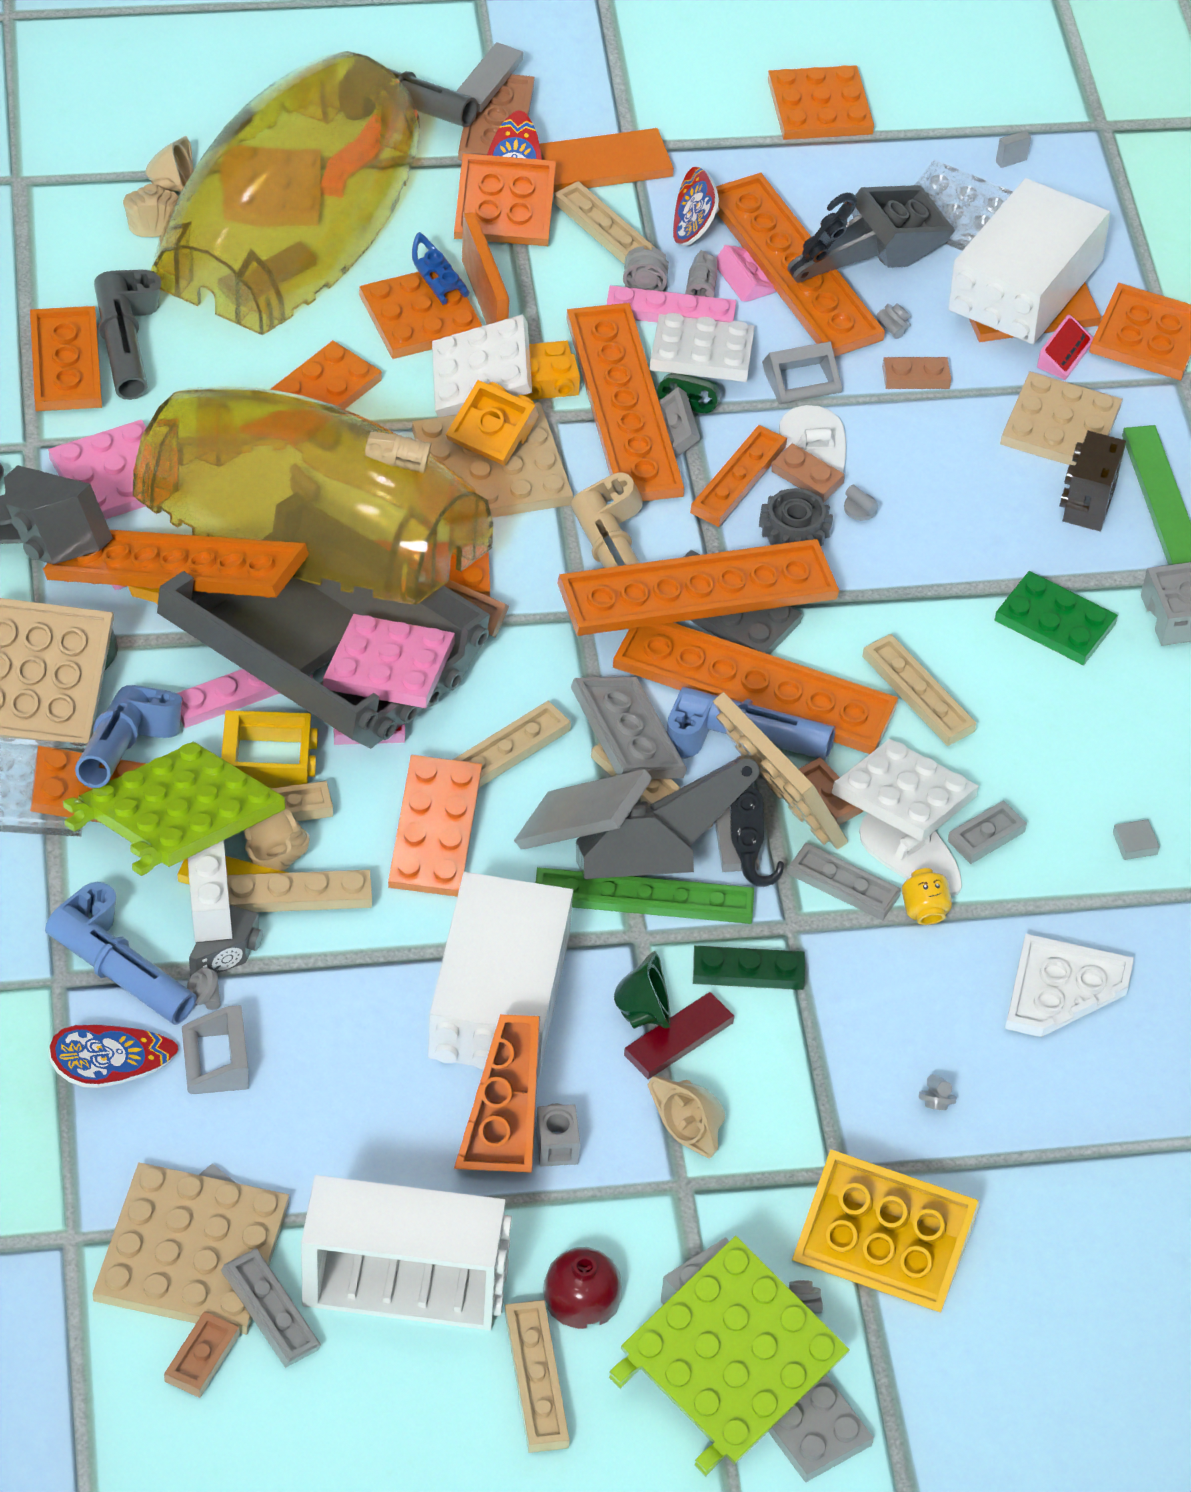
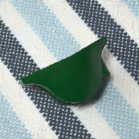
M656 951L650 953L637 968L627 974L619 982L614 992L616 1006L621 1011L623 1017L630 1022L633 1029L645 1024H656L663 1028H669L671 1024L661 960Z

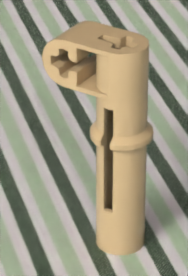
M615 473L576 494L571 501V508L593 547L591 550L592 556L597 562H601L604 568L618 566L603 539L608 536L613 541L625 565L640 563L631 548L632 540L630 535L622 531L619 526L620 523L636 515L643 504L642 496L637 486L626 473ZM613 499L614 502L607 505V502Z

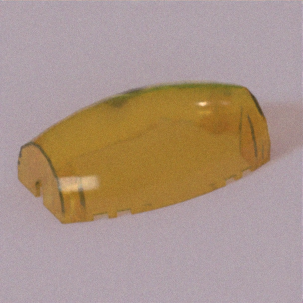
M343 51L322 56L294 69L270 84L250 100L225 125L203 154L172 206L160 235L151 271L159 275L161 279V290L195 306H199L201 303V287L206 288L214 295L215 315L260 335H264L292 318L294 310L303 303L308 306L313 303L319 291L324 287L330 289L371 246L389 220L400 200L401 190L408 182L411 165L414 164L419 144L420 118L407 88L387 67L369 56Z
M236 386L187 388L174 392L158 407L141 437L133 469V497L156 514L161 513L162 510L169 514L170 523L177 528L182 526V523L191 527L192 535L306 543L308 557L293 575V578L321 585L324 578L340 582L341 591L353 593L354 586L372 589L373 598L417 605L449 581L451 554L456 555L455 570L461 572L491 550L493 545V519L489 502L460 474L432 454H429L424 474L419 473V471L391 466L365 456L370 432L395 433L369 419L319 400L264 388Z

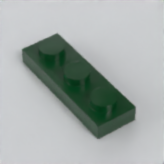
M694 945L693 984L792 990L804 989L805 952Z

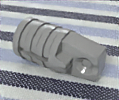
M703 250L699 251L689 269L685 294L714 297L717 280L716 257L707 254Z

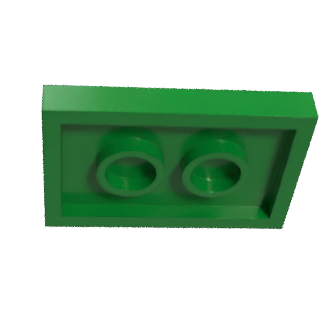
M1028 571L998 608L994 621L1084 666L1116 625L1118 615Z

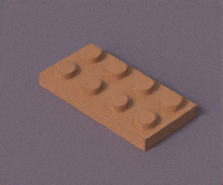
M511 74L481 112L477 111L472 124L468 127H463L458 160H462L463 153L487 155L497 130L514 111H524L529 117L535 77Z

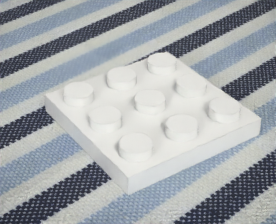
M677 313L659 314L649 370L747 382L755 326L747 325L742 321H732L729 323L715 321L710 317L696 319L683 317Z
M523 314L432 341L435 412L438 417L458 414L477 380L487 384L489 382L497 383L507 393L516 397L532 393L528 323Z
M889 739L834 782L832 794L922 842L971 802L977 795L979 785L967 780L961 774L946 769L934 760L910 750L904 744Z

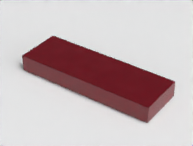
M708 992L672 1016L669 1028H663L658 1025L625 1047L624 1056L649 1080L733 1024L734 1015L711 992Z

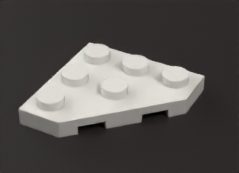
M1025 934L1005 1029L1043 1037L1125 996L1129 986L1134 958Z

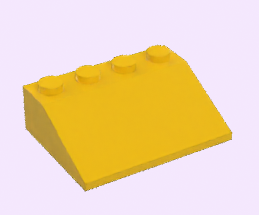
M830 1149L792 1261L941 1313L966 1248L980 1203L979 1200Z

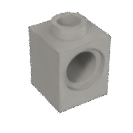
M555 1103L537 1107L536 1136L540 1167L578 1164L580 1138L575 1104L562 1105Z

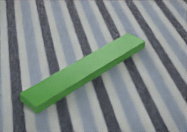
M1156 426L1124 428L1122 437L1123 440H1126L1125 446L1168 565L1191 562V521Z
M537 867L535 883L573 889L572 908L752 924L754 887L635 876L584 879L581 871Z

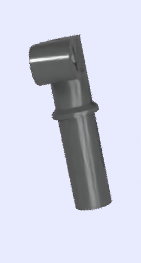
M363 59L353 62L335 80L338 110L344 115L353 116L361 114L379 98L393 102L394 106L399 109L408 107L462 127L470 126L478 111V103L474 97L416 78L413 72L405 71L401 73Z
M150 270L106 271L99 274L94 280L101 318L98 326L99 333L106 342L116 394L122 399H137L146 393L148 386L137 337L139 323L135 316L150 315L157 311L159 308L161 279L159 275Z

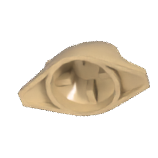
M187 136L165 146L148 163L145 171L152 184L163 188V190L185 192L193 186L192 148Z
M653 1076L647 1085L668 1132L682 1145L708 1159L713 1157L719 1148L718 1130L725 1120V1112L720 1101L710 1091L691 1083L689 1080L675 1082L660 1076Z

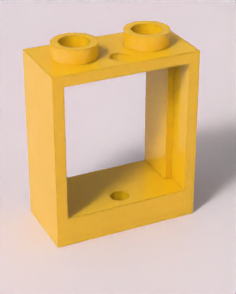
M225 710L221 754L223 760L270 789L308 784V777H315L316 755H310V749H317L318 728H311V713ZM240 740L301 742L299 764L238 762Z

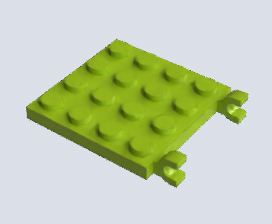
M193 741L162 757L154 758L151 762L137 769L125 772L122 776L107 782L106 785L100 788H93L78 796V798L72 797L64 800L63 808L74 813L73 816L65 819V826L75 832L85 826L87 822L96 819L133 843L130 845V851L141 857V859L132 863V870L143 876L160 863L170 867L285 810V798Z
M735 1235L621 1345V1350L627 1357L609 1371L611 1374L609 1378L621 1389L641 1369L713 1443L695 1459L696 1463L694 1466L706 1477L725 1457L735 1465L849 1353L850 1349Z

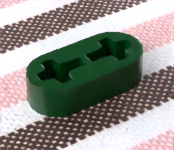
M667 374L658 386V395L662 400L671 393V389L668 388L670 384L675 383L676 388L679 387L687 393L692 411L698 413L713 411L721 399L720 389L715 383L689 375ZM703 390L708 392L709 398H712L708 403H703L702 397L699 396Z

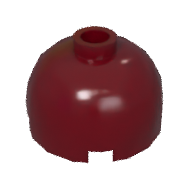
M577 1247L561 1253L550 1264L543 1284V1295L548 1304V1311L551 1316L563 1325L577 1329H585L587 1324L599 1322V1325L608 1322L617 1313L622 1298L621 1276L613 1260L601 1251L589 1247Z

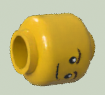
M930 868L915 870L911 873L912 877L907 879L902 885L906 914L911 919L917 920V923L921 925L939 923L946 918V914L952 909V898L948 880L942 874L934 873Z

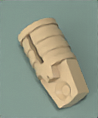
M370 432L365 456L391 466L419 471V473L424 474L431 443L422 442V440L418 439L414 440L410 437H402V435Z

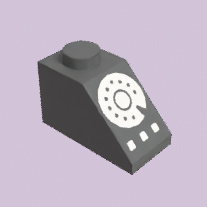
M230 905L232 939L196 942L189 956L190 977L201 968H209L218 974L246 963L251 951L258 950L263 937V930L259 929L258 913Z

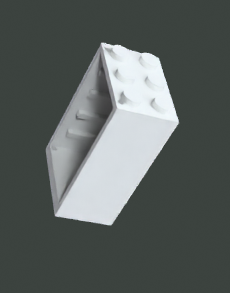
M1025 178L954 260L948 310L1034 345L1102 262L1110 211Z
M463 871L429 1014L428 1058L436 1059L443 1063L454 1062L484 1069L500 1014L540 1016L537 1076L540 1077L570 936L573 889Z
M314 1175L301 1241L302 1306L491 1331L493 1315L501 1316L503 1287L504 1282L507 1280L509 1266V1236L512 1216L505 1215V1199Z

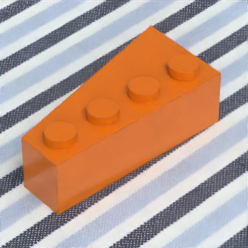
M500 1014L454 1169L532 1173L540 1016Z

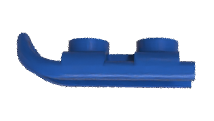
M418 232L412 246V260L416 269L443 305L447 304L444 293L458 289L464 298L468 297L469 290L459 275L453 270L445 256L425 235ZM420 243H423L429 251L425 253L423 258L418 259V246ZM435 272L438 277L432 280L430 273Z

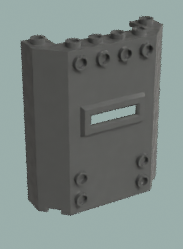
M298 494L275 509L272 536L266 540L306 543L309 556L277 598L193 591L194 577L185 571H182L161 585L159 589L157 614L342 734L370 749L382 740L389 739L395 730L403 724L413 721L416 715L425 708L379 700V696L375 693L369 697L331 691L323 686V681L318 683L309 677L332 660L353 614L455 633V644L427 705L429 707L433 706L439 697L447 691L454 690L460 684L465 672L489 636V630H487L489 613Z

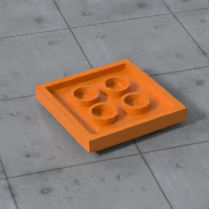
M857 65L768 71V83L783 140L873 134L874 123Z
M463 153L454 239H462L463 213L474 212L488 242L548 246L556 161Z
M419 271L359 286V296L392 359L432 350V341L482 326L468 298H464L458 289L444 293L447 304L443 305ZM435 272L430 273L432 280L438 277Z
M1118 283L1093 337L1089 353L1181 381L1191 358V304Z

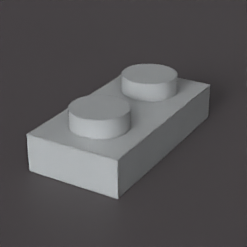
M679 387L659 401L675 457H678L700 440L687 393Z
M1003 800L950 831L948 842L972 864L1023 834L1027 823Z

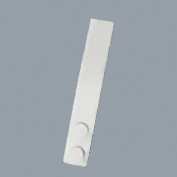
M223 840L188 858L195 942L232 939Z

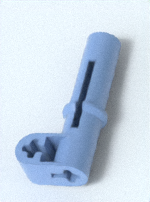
M136 685L122 687L116 693L107 711L103 712L95 721L94 734L76 763L75 772L79 781L91 788H100L106 785L125 751L130 749L136 742L138 734L157 738L177 736L180 732L182 697L175 692ZM101 763L104 764L105 768H99Z
M687 687L681 688L668 717L667 733L680 757L688 758L698 754L709 730L726 734L727 730L716 719V716L720 714L713 703V700L718 697L717 695ZM731 699L777 748L815 758L821 757L823 760L828 759L834 742L835 726L755 706L750 699H746L743 702Z
M101 882L89 883L54 910L46 923L45 932L93 966L97 976L100 978H110L174 1025L180 1024L187 1018L195 1006L196 994L131 949L127 939L122 936L114 937L107 932L113 926L116 905V893L111 886Z

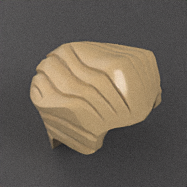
M148 184L139 188L138 191L125 195L123 205L128 219L129 230L133 234L140 237H159L171 234L176 229L179 197L175 192L163 190V188L157 187L154 184Z
M287 808L244 830L245 838L247 839L245 850L248 852L249 859H251L253 864L281 871L288 869L295 860L306 853L309 846V834L298 824Z

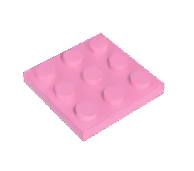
M142 419L48 449L49 459L59 476L91 484L105 519L181 495V485Z
M353 614L323 677V686L331 691L369 697L375 693L379 696V700L427 708L455 644V633Z

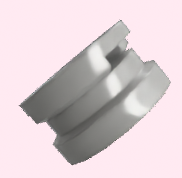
M644 246L636 247L629 251L625 257L623 282L625 287L663 291L667 285L669 261L666 260V254L655 247H652V250L644 249Z

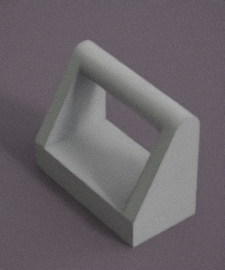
M831 341L770 352L762 361L765 375L779 404L842 392ZM820 364L828 380L825 383L785 390L781 371Z
M241 1005L224 1007L182 1026L187 1090L190 1094L249 1089L248 1062ZM228 1035L231 1063L201 1076L198 1037Z

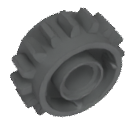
M799 488L781 490L774 496L770 495L767 504H762L759 517V527L762 528L761 535L768 538L770 545L818 539L820 546H823L824 538L830 537L833 515L829 514L830 506L825 505L820 496L808 490Z

